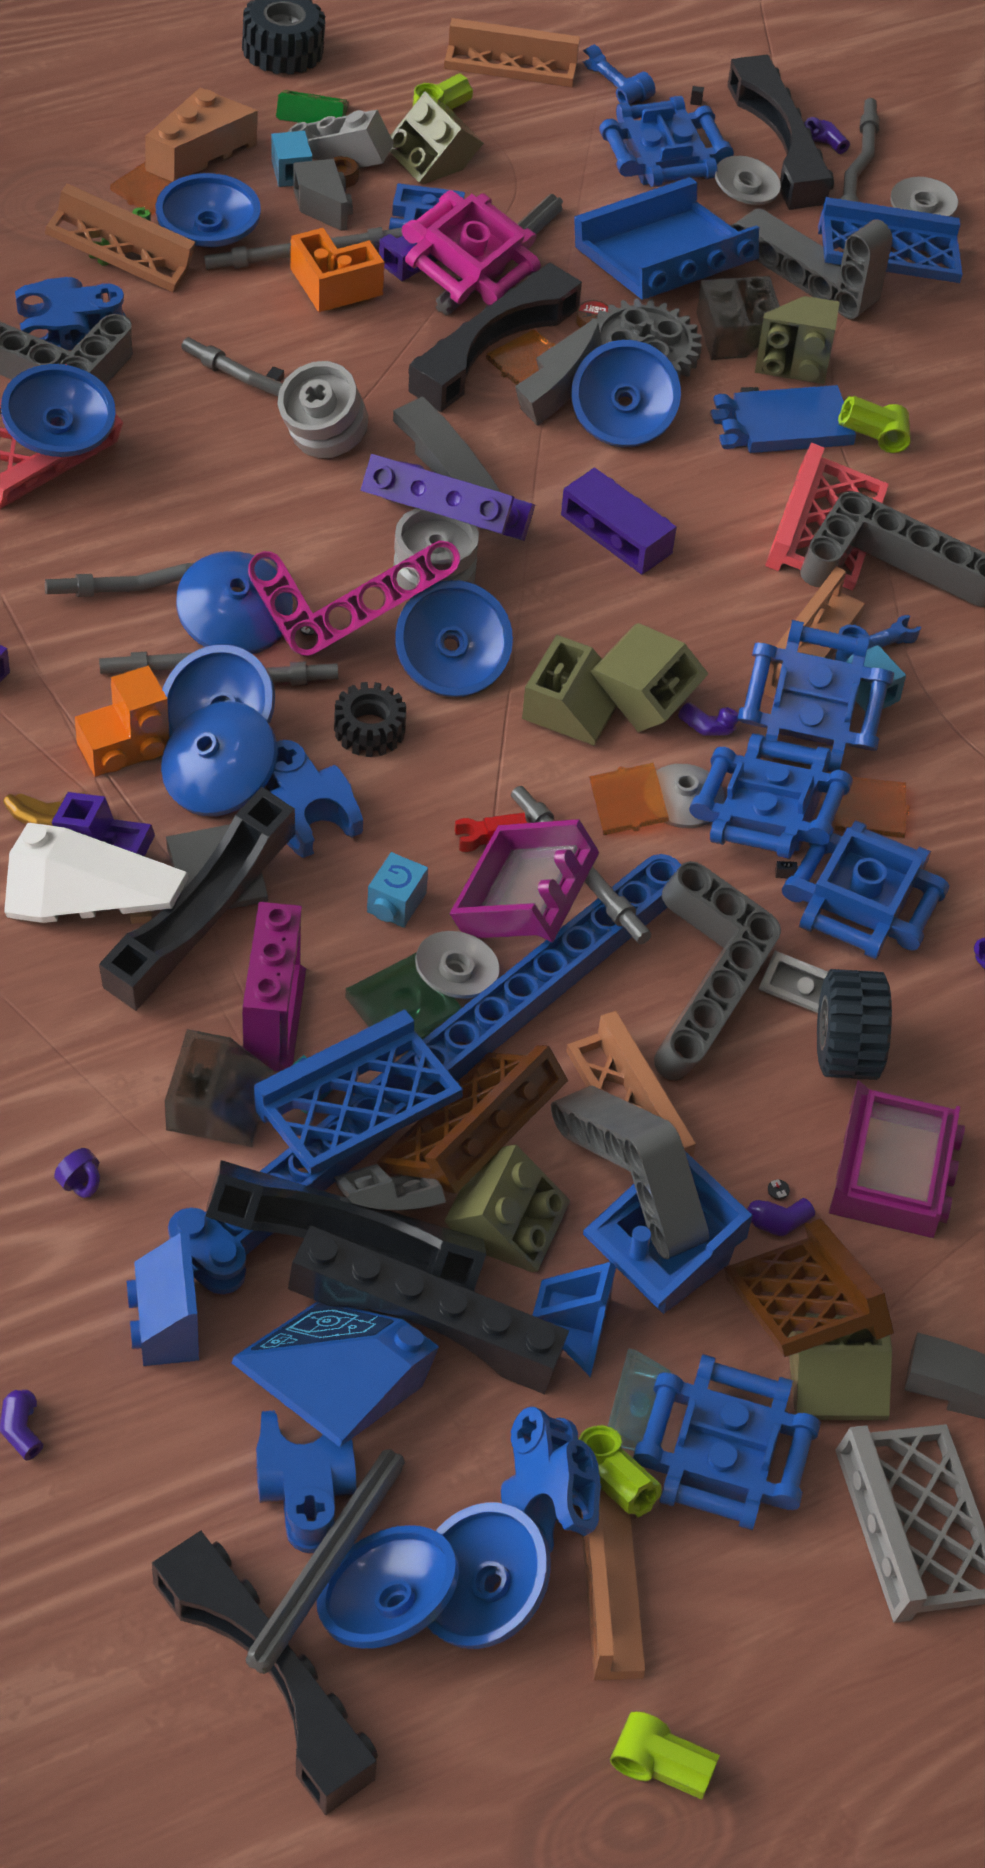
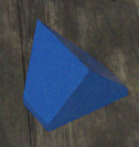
M611 1262L543 1279L532 1316L569 1330L563 1350L590 1378L615 1277L616 1266Z

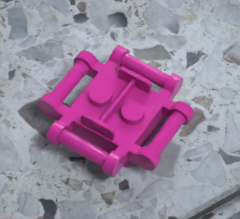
M449 190L439 198V203L417 220H410L403 225L402 235L412 244L417 243L406 255L405 262L413 269L418 267L447 290L450 293V298L459 305L474 290L481 294L482 299L487 305H492L526 276H530L531 273L540 270L541 264L539 259L528 250L535 242L537 235L529 228L524 230L491 204L492 199L486 194L481 193L477 197L470 194L467 198L463 199L454 191ZM427 255H433L463 280L458 282L429 259ZM514 260L518 263L514 269L498 282L492 281L504 271L505 265L509 261Z

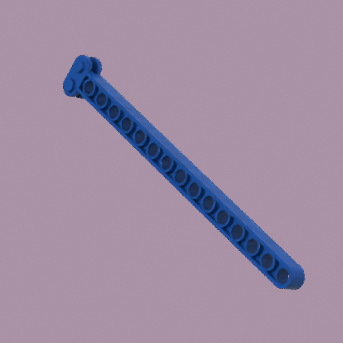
M653 855L613 885L612 889L619 896L626 897L629 902H634L631 904L636 909V916L646 926L668 908L662 899V890L681 864L677 859L669 855ZM599 898L560 928L553 943L545 940L423 1039L424 1043L456 1082L467 1074L488 1052L495 1051L632 938L623 926H617L607 915V907ZM514 994H523L525 996L521 997ZM485 1018H494L496 1020L490 1021L486 1020ZM455 1042H465L467 1045H458ZM411 1049L394 1063L418 1067L420 1058ZM384 1073L378 1075L368 1084L381 1086ZM391 1074L388 1087L412 1091L415 1078ZM421 1079L418 1092L436 1095L446 1089L440 1082ZM355 1094L352 1097L350 1107L374 1111L377 1097ZM384 1098L381 1112L397 1115L407 1109L408 1102ZM329 1115L315 1127L336 1130L339 1116ZM346 1118L343 1132L360 1134L369 1129L370 1122ZM391 1135L312 1176L309 1173L298 1171V1169L305 1167L290 1148L260 1172L325 1191L335 1182L334 1176L347 1173ZM308 1137L306 1148L313 1157H316L329 1150L332 1141ZM184 1208L176 1212L170 1218L168 1224L169 1240L179 1233L189 1232L194 1278L206 1289L217 1294H228L239 1289L244 1283L246 1276V1255L273 1234V1232L248 1230L205 1217L206 1212L198 1208Z

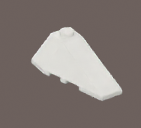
M27 823L9 853L4 912L7 918L48 923L57 922L58 915L79 913L81 918L84 919L95 917L96 911L119 909L122 914L172 909L189 876L186 871L64 827Z

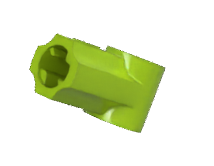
M460 73L437 85L422 83L414 89L413 106L426 91L452 110L471 100L473 89L468 82V78Z
M848 396L843 403L838 416L840 426L877 439L878 445L885 452L899 453L909 447L911 442L909 412L905 407L898 404L882 407L856 396Z
M604 1425L592 1426L584 1430L579 1440L585 1442L596 1456L601 1490L608 1494L628 1514H635L639 1518L651 1511L654 1503L661 1497V1484L622 1449V1440L618 1431Z
M636 1711L629 1714L610 1757V1763L616 1770L630 1778L640 1781H650L654 1778L702 1800L720 1755L671 1734L670 1728L655 1716Z

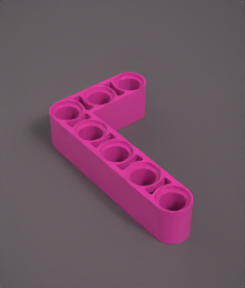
M448 541L435 542L312 613L286 566L277 554L270 551L257 553L252 557L248 565V575L289 647L294 653L301 656H309L319 652L452 574L460 563V555L458 549ZM437 548L444 549L450 554L451 564L446 570H438L431 563V554ZM270 559L276 564L277 574L272 580L263 581L256 576L254 569L255 564L259 560ZM403 568H410L417 575V584L412 590H405L398 585L397 574ZM368 588H377L383 593L384 603L377 610L367 608L363 602V594ZM289 593L295 597L297 608L294 613L282 615L276 610L275 599L279 594ZM336 607L346 609L350 615V623L343 630L333 628L329 622V614ZM309 627L316 633L317 641L311 649L305 650L296 644L295 634L299 628Z

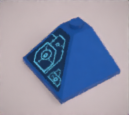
M317 1301L235 1355L232 1364L333 1443L341 1447L422 1388L439 1346L403 1319L351 1307L327 1306Z

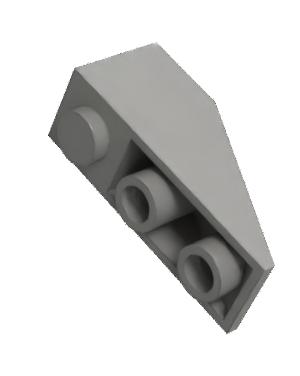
M377 109L367 112L358 110L347 116L337 118L329 116L321 121L308 124L300 122L289 129V132L305 131L312 158L324 160L345 156L355 160L359 168L384 163L393 146V140Z

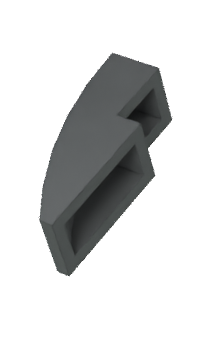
M594 319L536 358L538 371L515 386L520 409L537 426L553 415L572 397V383L577 368L590 352L602 345L599 325Z
M917 1332L910 1353L904 1390L947 1400L948 1411L985 1419V1354L944 1339Z

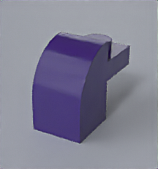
M67 792L52 820L53 826L73 830L144 857L155 837L151 824L115 820L105 796Z

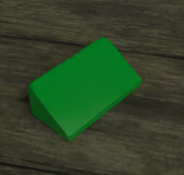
M284 90L278 94L276 117L279 120L298 123L306 122L307 124L321 121L329 116H334L335 118L346 115L349 101L347 99Z

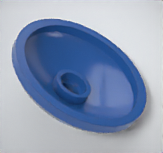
M200 173L179 178L167 185L160 192L156 201V217L160 226L195 241L196 247L216 248L238 242L256 228L261 216L260 201L253 189L236 178L222 174Z
M616 340L594 349L580 363L572 383V405L580 424L594 438L612 446L636 447L655 440L672 424L680 405V381L670 360L657 348L636 340ZM622 397H628L632 403L628 406H623L618 400Z
M46 364L29 368L9 382L1 399V417L9 434L24 447L43 455L69 457L89 452L107 439L115 422V403L108 388L91 373L74 366Z
M238 551L214 553L198 560L184 573L176 596L178 617L186 632L203 647L232 645L255 654L271 647L283 636L249 578L248 565L255 555ZM264 559L259 560L255 564L254 571L259 579L269 581L276 576L277 569ZM238 587L243 589V591L235 592L231 588ZM281 593L275 599V608L280 614H292L293 598L289 593Z
M446 580L426 588L411 597L406 603L396 625L395 645L401 665L410 678L419 686L440 696L464 697L486 689L502 674L512 652L513 634L505 609L492 594L482 587L469 582ZM453 639L457 642L458 648L453 651L448 650L444 645V641Z
M213 645L191 653L171 671L162 689L168 698L169 737L187 716L209 704L226 701L243 703L257 710L269 724L275 708L274 684L266 667L250 652L232 645ZM212 743L209 744L204 751L208 750L211 747Z
M226 701L204 706L187 716L175 728L167 741L161 763L162 778L166 790L182 808L197 815L220 816L237 811L261 787L264 788L270 780L277 760L276 737L268 721L257 710L246 704ZM212 743L211 747L208 750L204 751L205 748Z
M496 1502L469 1506L452 1515L436 1530V1532L448 1540L456 1554L459 1564V1578L449 1603L428 1628L439 1638L453 1646L466 1649H480L494 1646L509 1639L519 1632L534 1616L547 1591L551 1572V1558L548 1543L543 1532L536 1522L521 1510L511 1505ZM501 1581V1584L498 1587V1589L493 1592L495 1584Z
M406 1525L391 1527L373 1533L356 1542L351 1547L318 1597L317 1613L319 1619L331 1637L350 1647L381 1648L403 1642L427 1628L449 1603L459 1578V1564L456 1554L448 1540L430 1528Z

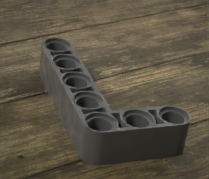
M755 209L731 225L738 232L757 225L759 227V259H756V261L812 297L839 301L838 313L848 319L856 318L878 302L881 297L892 246L891 230L883 221L878 219L872 220L847 238L841 265L826 263L824 261L823 246L763 209Z
M111 314L102 318L71 351L0 322V375L11 380L21 372L35 366L67 364L91 373L106 385L133 355L131 321L119 314Z
M855 491L845 492L838 498L811 540L800 571L801 577L806 583L814 587H821L836 566L842 567L855 547L969 603L985 607V552Z
M692 861L683 863L665 884L662 890V899L671 911L718 943L723 949L655 1053L654 1065L657 1071L664 1078L674 1081L681 1080L688 1075L705 1056L781 934L780 924L771 913L704 865Z
M588 1086L551 1103L552 1117L562 1136L631 1172L647 1227L651 1231V1240L662 1258L668 1260L709 1240L707 1223L681 1138L672 1123L595 1086Z

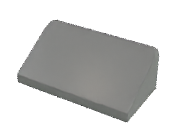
M774 951L759 990L818 1013L821 988L828 971Z

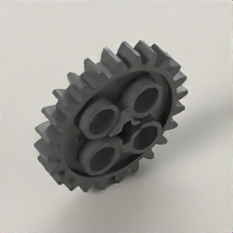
M635 299L634 305L631 306L626 301L621 300L620 308L609 304L608 313L599 310L597 319H591V321L594 319L599 325L602 345L616 340H636L647 343L657 348L670 360L678 374L679 381L681 375L689 377L691 368H697V362L701 354L702 336L697 334V324L689 325V315L679 318V308L668 311L667 303L665 302L659 307H655L652 299L648 301L647 305H642L639 299Z

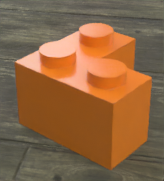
M324 228L291 236V271L318 312L383 295L384 261L370 240L337 249Z
M149 665L111 677L112 705L75 716L77 745L95 777L109 772H116L124 767L163 755L169 739L168 698Z

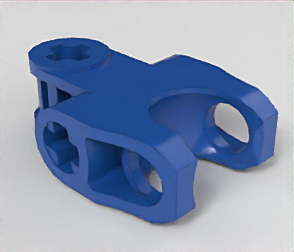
M61 277L24 285L15 291L18 314L27 317V319L20 323L21 331L29 334L33 330L47 329L48 333L40 339L66 350H72L105 316L119 314L126 317L122 309L124 293L120 287L114 284L103 283L96 286L83 287L82 283L76 278ZM104 293H108V302H103ZM29 296H39L43 299V303L34 305L25 304L23 301Z
M291 740L277 741L276 765L266 788L269 792L295 808L296 834L287 845L302 858L314 854L313 843L315 839L309 825L321 820L337 824L347 836L355 837L362 834L363 817L354 798L351 784L336 765H332L318 771L298 743Z
M536 1407L525 1408L518 1414L511 1429V1443L514 1451L516 1474L503 1482L501 1486V1502L521 1510L536 1522L546 1538L551 1554L554 1548V1527L557 1519L562 1524L564 1530L574 1531L582 1536H586L595 1530L599 1521L601 1491L599 1467L592 1449L585 1442L578 1440V1431L572 1421L560 1417L552 1418ZM573 1505H578L581 1508L583 1519L576 1514Z
M275 1410L261 1411V1429L256 1447L259 1502L283 1501L286 1535L289 1543L301 1552L314 1553L334 1524V1496L353 1495L356 1491L353 1441L351 1439L339 1447L322 1434L319 1439L305 1445L295 1444L288 1441L281 1434ZM311 1518L314 1519V1521H307V1519Z

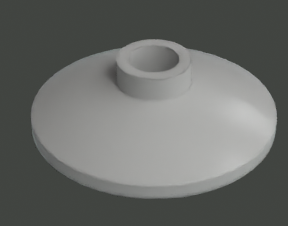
M739 155L730 156L721 160L717 165L718 172L716 171L715 173L717 184L728 196L737 201L752 205L767 204L776 199L780 192L781 184L777 174L768 165L755 158Z
M910 177L901 180L893 187L890 196L893 208L950 217L955 214L958 206V198L952 188L939 180L928 177Z
M671 764L658 769L649 777L645 785L644 799L648 809L657 819L674 827L696 828L710 823L695 818L689 811L693 798L700 794L709 772L691 764ZM722 785L714 800L715 803L724 804Z
M441 931L428 936L419 945L415 958L416 968L421 978L434 990L454 998H475L495 982L499 976V962L492 949L479 938L464 932Z

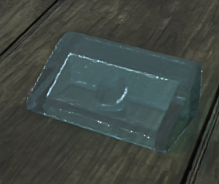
M630 1348L627 1351L608 1427L618 1431L622 1440V1448L634 1451L636 1444L643 1440L656 1397V1393L653 1390L656 1378L660 1373H671V1371L639 1351Z

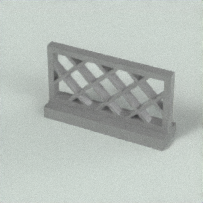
M947 1424L869 1432L867 1425L850 1427L835 1451L893 1623L911 1621L917 1613L985 1604V1589L979 1590L961 1578L968 1565L985 1575V1528ZM937 1440L943 1457L940 1464H937L916 1450L919 1442ZM888 1446L904 1456L898 1468L895 1469L881 1460L876 1447ZM908 1460L933 1475L926 1488L901 1473ZM937 1479L955 1490L958 1498L955 1506L930 1492ZM894 1484H897L919 1499L912 1512L894 1501L891 1493ZM923 1503L928 1504L948 1517L941 1531L917 1516ZM953 1521L970 1532L974 1542L970 1550L946 1535ZM910 1526L934 1541L927 1555L909 1544L906 1532ZM939 1545L963 1560L956 1574L932 1559ZM925 1570L949 1585L945 1594L927 1596L921 1579Z

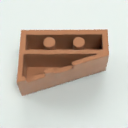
M200 87L145 136V171L173 182L207 168L208 161L221 156L225 160L231 157L232 150L243 145L251 148L257 145L258 110Z

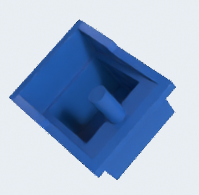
M686 1151V1157L709 1231V1240L668 1260L662 1258L651 1240V1231L647 1227L634 1184L583 1231V1235L663 1314L729 1265L735 1247L748 1237L753 1216Z

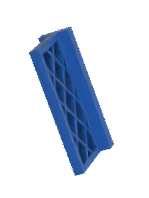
M826 197L818 224V234H822L824 261L826 263L841 265L843 252L834 251V249L839 247L844 249L845 242L849 236L870 221L878 219L883 221L891 230V247L897 250L894 253L890 251L886 272L960 283L963 273L957 238L960 229L959 218ZM923 250L931 257L927 258L919 252ZM909 258L915 263L906 262L904 259ZM942 263L948 268H942L937 264Z
M404 1009L255 1084V1111L264 1123L270 1121L312 1176L462 1098L463 1089L415 1032L414 1020ZM411 1049L420 1058L418 1067L394 1063L397 1056ZM370 1070L384 1073L381 1086L357 1082L358 1076ZM391 1074L415 1078L412 1091L388 1087ZM421 1079L440 1082L446 1089L436 1095L418 1092ZM332 1089L346 1092L343 1105L319 1101L320 1096ZM353 1093L377 1097L374 1111L350 1107ZM384 1098L408 1102L407 1109L397 1115L381 1112ZM293 1109L308 1111L305 1125L286 1122L281 1115ZM315 1113L339 1116L336 1130L312 1126ZM346 1118L370 1122L369 1129L360 1134L343 1132ZM308 1137L332 1141L330 1149L316 1157L310 1154L306 1144Z

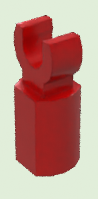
M516 813L483 818V821L478 822L470 818L456 820L455 835H470L459 837V851L471 852L480 845L486 844L487 846L498 825L527 823L525 814Z

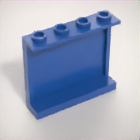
M690 177L574 216L575 248L641 300L759 259V227L756 225L738 232L697 202V182Z

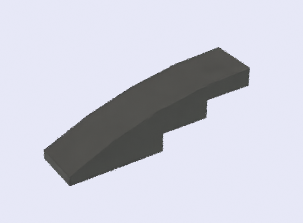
M423 396L393 411V422L415 442V454L432 471L500 492L470 447Z

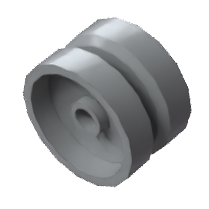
M330 361L311 362L292 372L279 389L277 402L279 411L295 445L305 454L316 458H334L350 451L364 436L368 427L369 415L352 374L342 365Z
M419 508L405 513L396 525L393 566L435 542L448 541L458 549L460 563L452 574L440 581L460 580L474 584L479 543L477 526ZM435 549L431 554L432 565L438 570H446L451 564L450 554L444 549ZM403 568L398 572L397 582L401 588L412 590L416 586L418 578L412 569Z

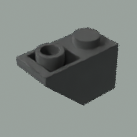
M334 159L293 163V191L299 211L338 230H347L348 215L353 214V203L351 195L345 194L346 183L344 173L338 172Z

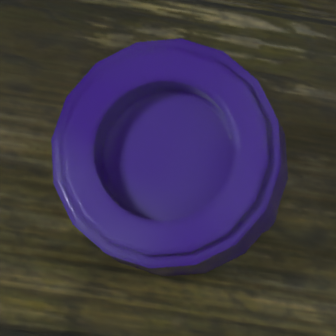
M88 1148L77 1149L59 1163L55 1169L54 1178L65 1191L73 1190L82 1198L91 1197L97 1191L100 1182L99 1160ZM86 1181H88V1184H87V1186L85 1187V1186L83 1185V1183H85Z

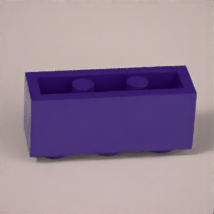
M595 467L563 489L561 516L641 575L673 553L677 527L666 517L658 514L640 498L629 493L612 478L607 477Z

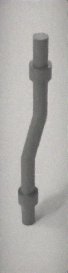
M868 98L864 102V114L860 118V132L863 134L862 152L844 174L843 196L840 198L842 200L860 202L857 197V179L875 156L876 134L879 132L880 118L877 115V101L874 98Z
M382 227L368 229V233L334 237L331 240L337 249L369 240L375 249H379L381 238L391 234L397 239L403 235L402 228L382 230ZM291 243L246 249L245 246L231 248V252L204 255L206 270L234 266V269L246 268L249 263L291 257Z
M190 337L184 339L181 346L182 350L201 359L202 365L214 371L220 369L250 386L278 396L279 389L283 384L282 382L259 374L226 357L225 352L215 346L210 345L207 347Z
M267 560L277 569L276 564L272 560ZM184 563L138 576L93 577L92 574H76L75 578L45 579V593H76L77 597H93L94 593L141 591L180 581L184 573L194 563Z
M147 651L131 652V656L100 658V673H123L148 665L152 671L172 670L191 653L148 655ZM306 661L290 662V666L266 668L273 683L291 682L292 686L307 685V681L339 679L338 663L306 665Z
M518 786L512 791L511 797L525 812L528 823L554 821V815L542 802H537L523 786ZM592 866L585 883L607 907V915L617 926H623L638 944L646 943L651 938L652 933L636 916L635 907L626 897L619 896Z

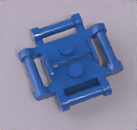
M673 96L669 101L630 106L629 103L617 104L616 116L618 122L615 119H606L599 127L603 139L609 142L617 158L616 164L620 174L624 177L638 175L642 185H650V187L662 186L663 182L677 181L688 177L713 179L715 178L716 171L718 172L717 164L724 158L734 155L732 146L723 139L715 123V114L711 107L704 105L697 108L695 112L687 113L682 96ZM696 129H704L712 145L711 148H705Z
M792 620L786 649L777 648L766 643L754 644L752 656L755 657L745 705L739 709L737 720L745 724L767 728L765 738L769 741L814 749L778 741V735L782 734L833 745L827 771L840 770L845 745L877 751L880 738L876 735L887 686L892 685L894 672L882 668L864 666L870 636L858 634V638L805 627L803 626L804 622ZM805 642L854 653L852 664L798 652L799 643ZM770 662L782 664L772 711L771 714L763 713L759 710ZM860 681L872 683L861 733L850 732L849 728ZM762 756L764 758L773 759L772 757Z
M752 733L745 756L736 755L733 750L727 747H717L714 750L710 760L712 767L700 794L693 798L689 811L692 816L699 820L713 822L710 832V842L724 845L727 841L777 852L778 857L791 859L794 851L800 850L802 842L825 845L830 841L834 831L832 826L833 820L843 795H847L851 789L853 778L849 773L842 770L826 773L831 758L830 748L818 746L814 750L766 740L764 735ZM762 756H767L812 766L811 769H805L801 767L761 760ZM726 773L733 774L728 784L727 798L724 804L715 803L714 800ZM822 792L827 793L817 819L811 821Z
M857 820L853 822L851 828L847 827L843 836L833 833L830 841L825 845L809 843L810 848L794 876L789 877L782 887V893L788 900L809 903L802 915L799 928L809 932L815 929L865 950L864 955L873 959L878 958L888 936L896 939L898 944L907 950H917L924 939L923 930L938 901L944 900L949 891V884L944 878L924 870L931 854L930 850L920 846L918 849H914L866 829L867 825ZM832 853L817 883L809 882L822 857L825 854ZM916 888L923 892V896L908 923L898 919L912 889ZM822 909L870 928L874 932L872 935L820 913Z
M702 1354L694 1385L684 1382L680 1377L671 1373L658 1374L653 1388L656 1393L655 1401L643 1440L636 1444L633 1459L644 1468L667 1474L659 1503L673 1507L676 1502L739 1521V1527L753 1531L760 1502L786 1510H796L800 1507L803 1492L799 1487L811 1441L818 1437L821 1422L811 1414L797 1413L794 1415L785 1412L793 1380L779 1377L777 1381L716 1363L715 1357ZM714 1381L772 1398V1406L767 1407L708 1389L709 1383ZM677 1402L687 1405L674 1453L664 1451L661 1448L673 1403ZM782 1433L793 1438L781 1483L775 1484L766 1480L778 1435Z

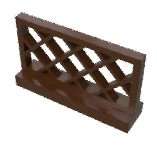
M537 1045L528 1055L488 1052L457 1082L463 1089L462 1098L421 1118L377 1161V1164L385 1173L436 1179L442 1185L444 1192L457 1194L569 1080L548 1045Z
M821 1218L804 1224L807 1234L806 1239L724 1267L726 1279L784 1357L865 1328L872 1333L876 1340L894 1334L884 1291ZM804 1257L801 1260V1262H791L795 1259ZM753 1274H760L758 1277H748ZM776 1275L788 1276L787 1279H780L775 1277ZM805 1277H818L816 1281L803 1280ZM762 1292H774L773 1296H764L761 1294ZM791 1294H804L802 1298L789 1297ZM820 1296H834L831 1300L818 1299ZM777 1311L790 1312L787 1316L775 1315ZM806 1313L819 1314L817 1318L804 1317ZM836 1315L847 1316L842 1319H834ZM792 1331H803V1333L787 1338Z

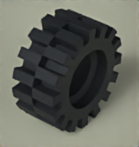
M362 682L359 690L355 685L348 687V694L344 691L340 693L339 700L335 702L334 731L337 741L342 740L343 748L347 750L352 746V753L359 755L361 750H366V757H373V751L378 750L379 756L386 754V747L393 751L397 748V742L402 743L406 728V704L402 702V696L399 693L393 695L394 688L387 686L385 690H381V683L377 682L374 683V688H368V682ZM363 715H375L384 720L379 723L368 724L360 722L356 718Z

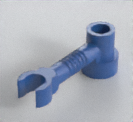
M592 45L583 50L589 56V59L583 62L585 67L589 70L600 72L617 87L616 96L620 104L629 103L630 105L637 100L642 102L655 95L656 87L654 81L647 72L642 71L631 78H626L607 62L605 55L602 54L597 45Z
M910 615L900 616L897 622L893 623L890 628L870 635L868 649L876 645L882 648L892 643H914L919 636L921 626L908 629L907 625ZM845 625L840 628L838 633L857 638L858 634L869 636L865 629L857 625ZM837 649L834 660L846 662L854 653Z

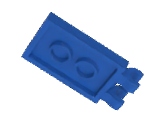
M838 385L734 393L733 399L727 394H717L713 397L716 409L711 410V416L715 424H722L725 434L719 435V439L724 449L747 446L749 453L808 449L811 443L822 447L854 445L856 432L840 426L838 423V416L844 403Z

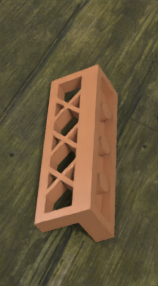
M451 18L449 44L444 60V69L572 87L578 63L580 36ZM454 54L469 56L470 58L459 59L453 57ZM489 60H499V61H501L502 63L493 64V63H489L488 61H489ZM520 65H532L533 68H521ZM552 70H568V74L555 73Z
M68 183L61 191L58 210L47 224L45 234L171 292H174L189 269L195 241ZM64 220L77 226L78 230L67 231L59 227V225ZM101 237L108 240L110 245L100 246L94 243L91 238ZM134 252L140 255L142 259L133 261L125 257L124 253ZM164 266L175 271V273L170 278L157 272L156 267Z
M836 566L796 618V621L804 622L803 626L839 633L841 627L855 625L863 614L865 603L842 593L846 571ZM790 628L775 647L786 649ZM800 642L798 648L800 653L828 659L836 650L805 642ZM770 662L763 693L773 699L775 698L782 664Z
M617 1011L601 1015L597 1034L567 1044L566 1052L586 1087L595 1086L603 1090L602 1088L606 1080L623 1085L627 1091L624 1100L629 1103L632 1100L633 1105L672 1123L681 1138L684 1150L693 1158L696 1147L695 1141ZM601 1047L607 1057L605 1067L587 1062L582 1054Z
M601 1490L598 1524L593 1532L582 1536L594 1680L643 1679L645 1662L631 1515ZM580 1508V1518L583 1519V1513Z

